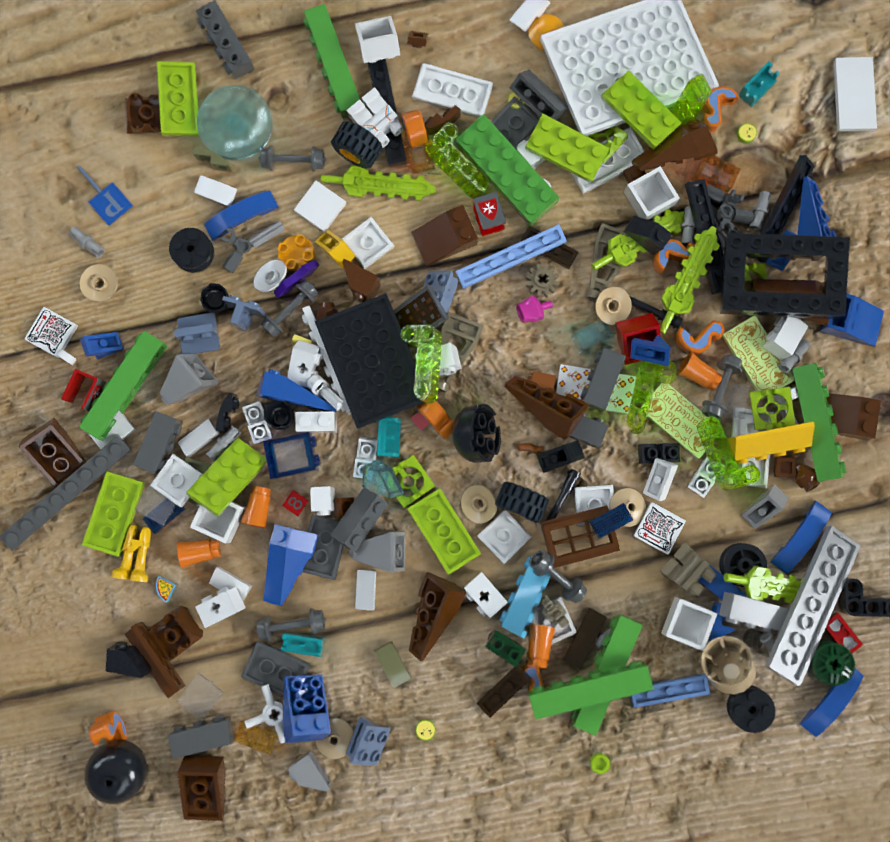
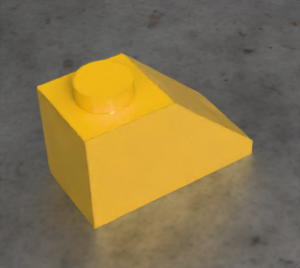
M329 229L315 241L326 255L342 269L344 268L343 259L351 262L356 256L347 244Z

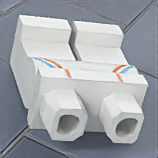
M375 87L362 97V101L358 100L347 109L350 119L370 131L380 141L383 148L390 142L386 134L391 131L395 136H398L403 132L398 115L384 101Z

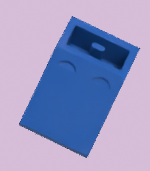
M847 294L846 316L841 320L829 319L827 326L820 325L819 332L875 347L884 310L857 296Z
M322 674L284 677L282 724L285 743L323 740L331 733Z

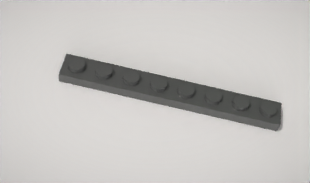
M119 435L116 436L1 534L0 539L11 551L15 550L132 449Z

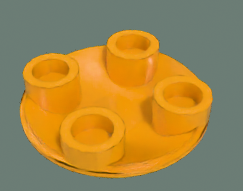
M542 14L539 18L536 17L528 28V35L538 50H544L540 36L563 28L564 25L558 17L552 14Z
M302 234L290 236L278 245V259L286 265L287 270L296 272L302 265L314 260L315 248L312 242Z

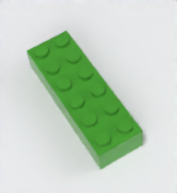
M484 114L455 139L459 149L529 226H533L559 202V196Z

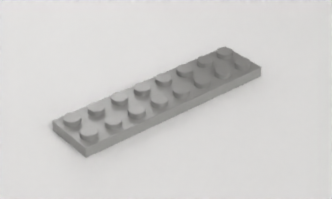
M827 526L765 664V667L799 687L861 547L833 526Z

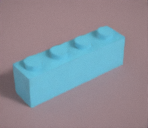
M529 556L523 566L526 568L524 575L520 574L515 585L518 588L515 593H511L507 601L510 606L507 611L503 610L499 619L502 622L501 627L522 638H525L527 632L524 630L534 617V611L532 610L538 606L543 594L541 592L546 588L551 576L548 573L536 576L533 573V569L529 566L531 559Z

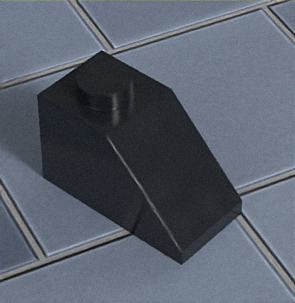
M637 216L632 217L623 231L651 254L663 250L672 236L659 223Z
M579 440L539 454L537 458L543 473L584 459L585 456Z
M116 642L115 645L107 648L105 672L142 678L151 673L152 668L136 646L127 645V642Z

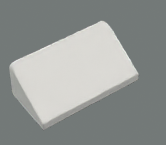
M209 419L178 441L186 457H191L220 435L219 432L215 431L216 428Z
M655 458L643 494L658 501L665 500L678 465Z
M220 566L216 567L209 584L219 590L228 587V589L236 587L242 601L245 600L252 588V585Z
M357 570L355 609L375 610L377 570Z

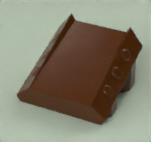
M132 93L129 98H125L127 134L161 132L159 95L142 97L138 93Z
M179 606L166 614L162 620L154 624L147 631L169 662L203 637V630L199 628L189 614L188 608Z

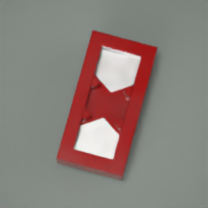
M838 612L830 616L825 631L834 642L847 647L851 653H854L863 643Z

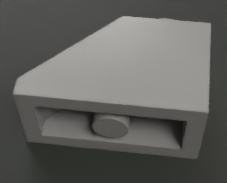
M774 484L763 492L741 516L756 529L783 510L789 498Z
M312 751L291 763L288 768L290 778L293 782H297L299 786L328 791L332 786L330 779Z

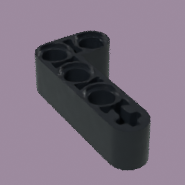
M847 577L838 597V607L843 614L863 617H890V612L888 611L890 598L863 597V584L861 581ZM850 582H852L853 589L851 591L848 590V584ZM850 602L853 603V609L851 611H849L848 605ZM870 602L873 604V609L871 611L868 610V605Z

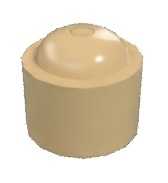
M729 636L718 637L709 642L702 652L701 664L704 673L715 689L727 694H737L744 692L752 685L756 677V665L750 649L743 641Z

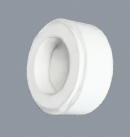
M62 349L56 354L72 366L77 361L76 358Z

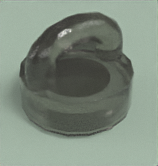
M748 629L743 635V642L747 647L758 650L763 644L760 641V637L764 633L756 629Z

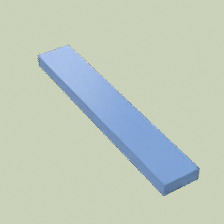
M558 224L456 271V274L463 289L565 244L567 240Z

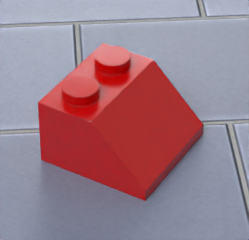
M653 313L615 322L620 351L622 355L626 356L624 360L625 365L642 361L630 358L631 343L634 338L653 342L657 335L661 337L660 324Z

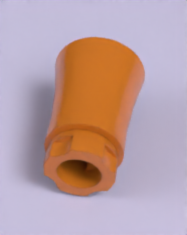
M693 352L685 357L677 371V375L687 378L711 391L715 390L722 380V375L717 370L700 360Z
M259 486L252 487L245 512L240 521L241 524L267 529L271 489Z
M205 539L177 542V554L181 568L221 557L219 540Z
M529 624L527 666L546 669L556 629L545 625Z

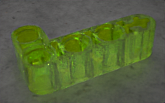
M700 74L692 78L686 84L675 105L668 107L682 122L681 125L694 120L712 94V90L704 75Z
M446 123L426 143L425 151L467 196L477 198L487 190L488 181L452 144L459 131L453 123Z
M407 325L402 329L401 337L411 346L418 347L414 395L419 400L430 404L438 396L442 334L432 325ZM433 332V336L428 339L429 335ZM431 351L430 357L427 358V354ZM430 370V374L425 377L426 372Z
M641 361L627 416V425L630 432L640 434L645 430L656 382L671 384L676 381L677 368L673 362L669 361V365L664 366ZM647 367L654 368L651 372L644 371ZM666 370H671L673 372L671 375L663 374V372H665ZM644 384L650 386L646 390L640 389V387ZM639 402L645 403V406L642 408H637L636 404ZM636 415H638L639 423H637V425L634 426L633 423L636 422Z
M713 416L700 421L697 425V431L720 488L724 491H731L758 481L760 471L756 466L748 465L740 469L738 468L720 421ZM713 441H716L718 443V449L714 447ZM721 459L726 462V467L721 465ZM746 471L750 473V479L746 477ZM728 477L733 480L732 486L728 483Z

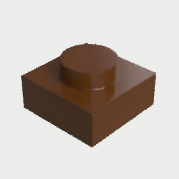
M410 31L407 44L415 48L426 47L428 33Z
M634 165L623 170V175L628 184L646 174L645 170L640 171Z
M775 457L774 477L796 478V459Z
M354 497L334 498L335 518L345 515L354 502Z

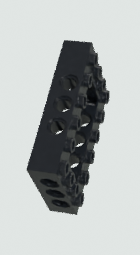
M727 233L724 244L720 314L841 320L846 316L850 237ZM823 256H826L825 267L823 268V273H825L824 286L822 287L823 295L744 291L746 257L751 259L771 257L773 260L776 258H791V260L811 259V261H819Z

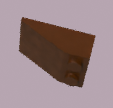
M464 205L444 212L411 232L426 266L478 245V237Z
M829 393V397H826L828 405H832L834 416H831L832 424L836 423L838 435L861 440L875 439L881 400Z
M52 418L23 438L19 445V448L55 488L86 463V460L68 433L55 418Z
M184 756L177 771L184 820L223 821L225 798L224 757Z

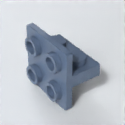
M450 270L429 271L425 278L424 287L431 285L444 311L448 314L459 279L453 277L454 272Z
M233 295L229 297L223 296L222 300L230 308L235 309L230 322L238 330L246 332L247 327L249 328L252 323L251 315L265 318V312L263 308L259 307L258 303L253 301L245 303L241 301V298Z
M215 313L177 319L178 329H174V334L180 340L182 354H198L220 350Z
M360 717L346 755L351 758L349 762L353 765L376 766L381 758L384 745L388 740L390 728L379 726L365 717Z

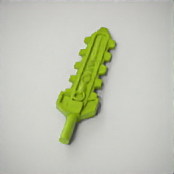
M353 165L344 173L343 177L321 174V182L343 184V188L349 197L363 198L362 195L366 196L367 192H372L374 197H380L382 193L387 194L388 198L401 195L402 200H407L411 196L415 197L416 201H421L422 198L436 192V187L424 180V176L418 175L417 179H411L409 174H404L403 178L397 177L396 173L392 172L389 176H383L381 171H376V174L373 175L369 174L368 170H365L366 168Z
M670 209L664 211L665 216L660 218L657 215L653 217V221L659 223L670 233L677 234L681 232L685 212H671ZM619 234L608 240L607 255L592 263L591 268L595 271L609 262H614L623 268L636 261L634 258L637 257L638 251L643 254L647 250L631 237Z
M711 226L701 234H695L694 240L696 244L694 247H689L687 252L690 256L688 260L683 259L681 263L684 267L682 272H676V284L670 285V287L667 286L660 299L665 310L668 312L660 326V333H666L674 315L685 314L691 311L695 302L692 291L699 288L701 283L698 279L700 276H705L707 270L704 267L706 263L712 262L713 257L711 253L713 250L717 251L720 246L717 243V228Z
M753 566L744 576L728 573L724 575V581L742 584L748 598L763 601V598L771 595V599L777 601L784 597V602L791 603L795 598L803 580L802 577L801 581H797L796 576L793 575L786 579L782 573H777L776 577L771 576V571L768 568Z

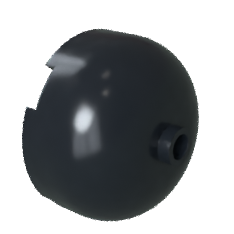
M487 404L471 405L462 409L457 414L452 427V438L457 452L464 459L473 463L491 462L494 455H498L501 446L500 426L496 427L494 419L496 413ZM495 433V440H493L491 437H484V435H491Z
M113 740V742L100 745L91 755L85 766L84 781L89 793L98 801L106 804H121L132 799L141 790L148 776L149 766L142 754L143 751L134 743L126 740Z

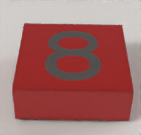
M292 490L282 506L299 517L309 500L295 490Z

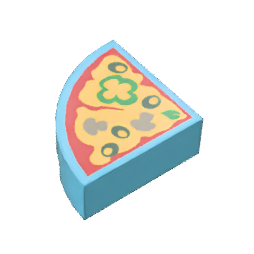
M158 576L156 590L159 597L167 603L177 584Z

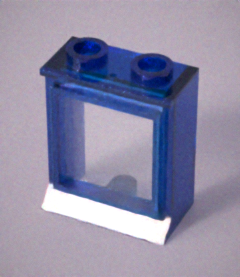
M306 432L263 441L270 479L277 480L319 471L318 466L321 465L319 454L316 455L314 447H317L315 435L312 436V433Z

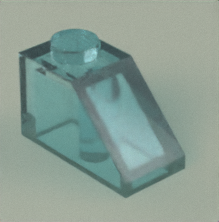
M599 321L574 332L571 338L579 353H582L612 338L613 334L608 324Z
M374 460L372 463L364 465L362 487L387 498L403 495V489L392 467L380 460Z

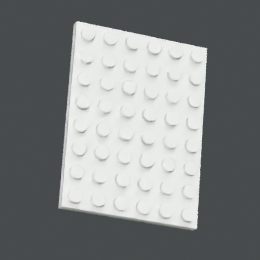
M643 0L540 36V41L578 131L585 136L625 123L601 96L628 70L667 108L705 95L712 88L720 87L681 0Z

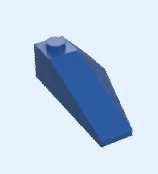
M808 176L803 178L797 235L836 237L835 232L830 231L827 221H830L829 216L821 208L824 202L817 183Z
M269 369L268 372L265 371L262 374L255 397L280 402L288 401L291 405H306L307 408L325 412L337 411L323 399L289 378L280 375L279 371Z
M274 525L269 544L263 601L278 606L284 604L294 587L296 579L303 573L304 566L314 555L319 537L318 534L284 525Z

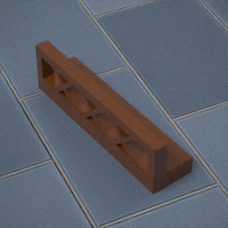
M143 622L137 623L125 633V636L132 646H136L150 665L152 676L166 697L170 698L186 685L147 633L148 629Z

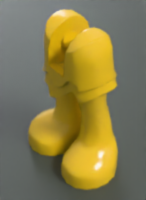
M130 525L122 545L121 552L124 551L121 566L112 570L110 577L148 582L145 562L151 540V529L149 527H143L139 540H136L138 526ZM138 551L135 567L131 573L133 554Z

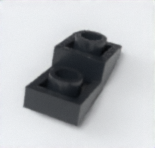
M228 393L220 407L215 431L227 432L231 426V418L228 417V414H236V409H239V398L234 393Z
M679 443L639 444V464L654 463L655 458L671 463H679Z

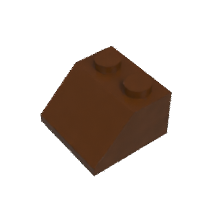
M343 259L342 263L355 300L363 303L373 299L381 286L379 277Z

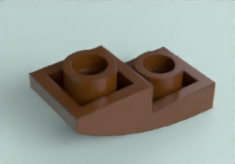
M454 105L451 109L448 108L442 117L438 113L434 117H429L424 124L427 136L441 132L455 123L461 117V109Z

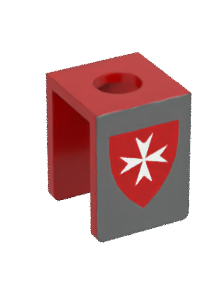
M497 192L474 198L472 207L481 235L487 236L505 230L504 224L506 219Z
M75 369L61 400L73 403L85 377H89L94 381L81 408L90 411L93 401L101 395L103 386L107 382Z

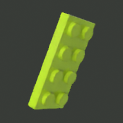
M157 61L161 136H200L195 62Z
M629 70L602 93L601 98L653 150L682 123Z
M542 114L525 146L526 150L590 183L594 180L610 149L545 114Z
M237 438L186 491V494L213 515L219 517L268 463V458Z
M106 471L82 546L121 557L122 545L124 544L127 531L132 524L145 482Z
M440 488L407 508L448 575L481 555Z

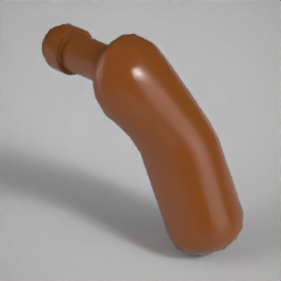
M530 443L518 444L517 449L538 454L544 450V446L538 447Z

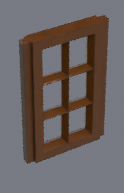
M607 505L540 522L547 551L555 559L553 568L620 551L615 530L611 532L607 530L609 532V543L595 546L592 535H596V532H591L588 521L599 516L601 518L605 517L603 514L609 511ZM585 523L587 533L572 537L569 526ZM565 527L568 538L553 542L550 531ZM589 537L591 547L576 551L573 540ZM569 542L572 552L557 556L554 545Z

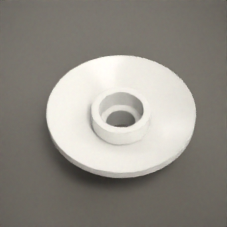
M273 260L263 265L255 275V288L260 292H268L275 289L286 276V265L280 260Z

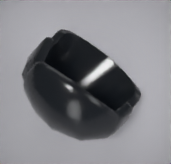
M210 283L202 290L200 302L203 308L210 313H219L227 308L228 305L222 299L223 296L229 297V294L222 285Z
M274 400L267 404L263 411L267 425L275 430H285L292 425L294 420V411L286 402Z

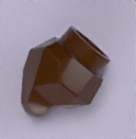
M332 302L320 303L316 320L337 313L335 304Z
M804 464L796 465L795 483L801 489L804 488L806 492H809L820 485L815 469Z

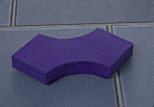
M316 260L306 263L293 275L283 280L274 291L276 297L279 298L289 293L296 283L299 284L311 276L319 267V263Z

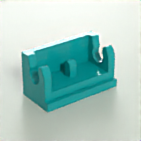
M770 61L750 79L738 94L750 107L777 82L776 79L780 73L779 71L775 73L771 71L773 64Z
M385 418L379 421L378 457L399 458L401 419Z
M286 631L282 636L283 645L281 646V651L322 657L325 637Z

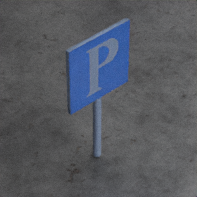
M81 166L77 167L98 191L99 194L91 199L89 204L108 226L133 207L131 202L113 182L101 190Z

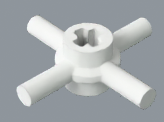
M269 684L261 686L267 704L261 715L246 720L245 725L247 729L263 722L270 726H275L280 744L285 743L282 725L283 704L274 701ZM272 709H276V712L280 711L277 713L278 717L273 718V715L269 716Z

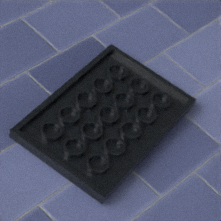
M387 293L315 321L357 429L430 400Z

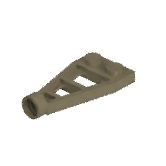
M602 223L594 242L592 263L602 258L603 248L605 246L608 247V240L619 234H625L627 237L628 235L623 230ZM614 262L604 265L603 267L611 270L606 280L597 278L598 269L595 271L592 269L590 289L586 298L596 302L598 295L609 286L621 266Z
M448 312L447 316L449 319L444 322L441 330L440 346L449 343V338L452 335L464 339L466 345L458 353L462 366L477 345L484 325ZM456 373L438 376V379L434 380L432 388L446 392L450 381Z

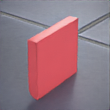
M419 412L410 418L420 430L429 425V422Z

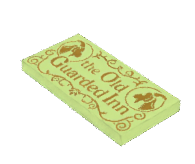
M752 316L722 335L732 354L742 360L741 368L756 391L783 388L795 381L791 371L784 373L779 369L778 365L782 361L764 348L767 342V333L756 316Z
M663 381L639 409V411L697 459L705 453L723 431L720 426L704 416L702 411L666 381Z

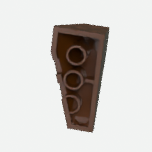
M694 119L680 125L654 150L650 147L634 158L632 165L640 171L664 167L667 162L680 164L683 163V159L694 158V161L718 154V149L708 126Z
M752 279L751 281L752 292L824 294L822 292L824 282L816 280ZM804 318L825 326L829 323V319Z
M514 376L505 384V388L550 432L564 440L574 432L589 408V404L573 395L566 394V396L557 394L555 393L556 389L550 387L549 390L540 388L537 383L518 376Z
M429 572L426 573L419 589L418 596L421 597L420 606L416 608L415 612L418 618L416 626L412 630L409 652L419 661L425 659L459 611L466 594L455 583Z

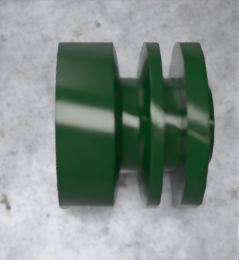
M820 639L806 673L812 678L828 685H842L852 678L855 672V660L847 647L836 642Z

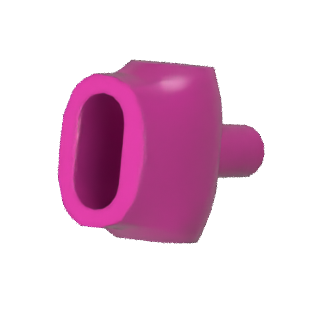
M531 296L517 304L516 311L522 323L538 322L544 318L543 310L552 308L553 303L551 300L540 303L535 296Z

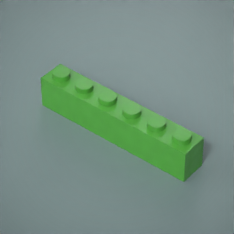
M322 4L305 10L306 18L303 19L306 30L311 31L312 35H309L312 47H317L318 51L315 52L318 63L322 62L324 66L321 69L325 80H329L330 85H327L330 96H334L336 99L333 102L337 113H341L343 119L349 117L347 109L360 100L326 5Z
M146 331L139 334L135 339L132 349L126 352L122 364L115 368L114 376L110 382L108 381L103 386V392L93 401L89 413L82 417L79 428L98 440L104 441L117 421L114 417L118 411L122 414L124 413L168 346Z
M813 363L792 368L804 423L814 422L815 425L810 449L818 482L845 478L844 473H847L845 462L840 460L839 454H842V447L840 442H836L835 435H838L836 423L832 424L831 416H834L832 405H828L826 397H829L827 385L823 386L822 378H825L823 367Z
M617 613L616 617L613 616L609 625L611 627L609 635L606 634L602 641L603 649L601 653H597L594 660L595 668L589 672L588 676H590L591 672L601 670L602 673L610 671V668L613 666L621 665V667H625L643 625L620 613ZM610 701L573 710L571 714L573 726L596 736Z
M638 660L630 662V666L621 667V665L613 666L607 672L602 673L601 670L591 672L590 676L587 677L578 675L570 678L571 681L563 682V680L552 682L551 686H535L531 688L532 691H528L535 720L654 690L648 666L645 662L641 663Z

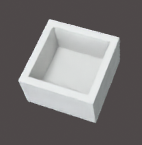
M391 16L355 23L364 63H373L385 58L392 59L400 55L398 37Z
M661 167L629 183L624 190V194L638 217L647 220L675 206L680 199Z
M232 501L219 517H216L200 505L190 528L223 543H231L246 507Z
M674 597L661 634L703 651L717 613Z

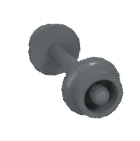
M270 145L269 148H261L259 156L261 167L268 168L270 171H274L275 162L311 163L312 172H316L317 169H324L325 161L327 160L324 155V149H316L315 146L311 148V155H275L274 147Z
M303 280L300 284L296 283L295 286L300 290V293L273 320L267 314L264 315L265 319L261 325L265 328L266 334L270 333L273 337H276L279 333H284L278 325L306 297L312 303L315 302L314 298L319 293L313 283H309L306 280Z
M726 354L723 355L721 361L717 362V367L724 372L713 401L704 400L702 402L704 406L702 414L714 420H721L724 413L728 412V408L720 403L731 374L742 373V360L740 358Z
M539 550L533 554L529 561V566L533 569V573L536 576H542L546 573L551 575L564 586L562 597L566 601L578 603L583 600L587 593V588L580 578L576 577L569 581L552 566L555 559L551 553Z
M313 608L309 610L310 618L272 624L271 618L268 615L265 619L257 621L256 632L258 633L259 640H268L269 642L273 641V632L311 626L312 633L315 635L318 631L325 630L327 619L324 617L322 610H314Z

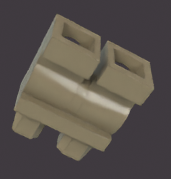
M684 543L674 554L675 560L671 558L662 568L661 574L687 594L690 592L692 595L699 597L705 589L697 582L702 577L708 583H711L716 577V573L710 568V564L693 551L688 544Z

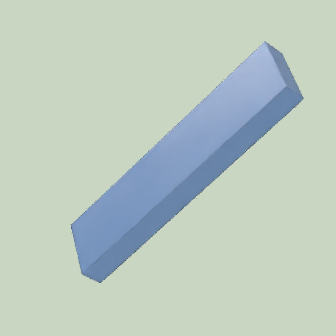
M704 673L652 683L654 690L631 695L630 700L632 707L637 708L709 695L708 679Z

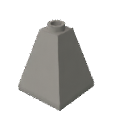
M178 354L160 391L161 399L167 405L177 404L216 386L219 381L197 354Z
M389 532L363 540L356 552L350 550V557H353L355 561L388 572L405 571V532Z

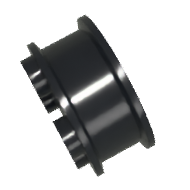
M181 229L174 234L169 244V253L172 260L186 272H201L208 268L214 259V246L207 235L199 229Z
M732 544L722 552L719 559V569L723 576L726 573L744 576L753 566L767 568V560L764 553L752 544ZM733 583L736 586L744 587L742 584Z
M751 685L744 692L730 694L727 700V713L730 719L746 732H762L769 728L774 721L776 710L772 698L756 686Z

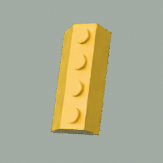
M814 422L727 438L725 443L729 462L736 461V464L747 463L748 458L755 457L756 461L768 459V454H774L775 457L787 455L786 451L793 450V453L805 452V447L812 446Z

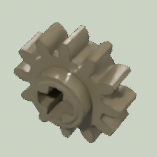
M537 264L536 270L530 268V274L532 275H526V279L530 281L526 284V287H532L530 294L536 291L537 298L541 296V293H544V296L547 298L548 291L554 294V287L559 285L558 281H554L558 279L559 274L553 275L555 268L553 267L548 270V264H545L544 268ZM543 278L546 279L545 283H544V282L539 283V280H540V279H541V280H542Z
M547 596L540 600L544 607L542 613L550 623L554 624L557 622L562 628L569 623L564 616L567 611L558 600L554 599L551 601Z

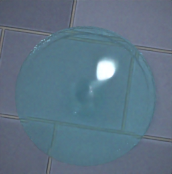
M231 85L217 89L203 101L199 108L197 130L202 142L210 151L219 154L225 159L241 160L251 157L266 145L271 136L273 121L270 109L263 97L248 87Z

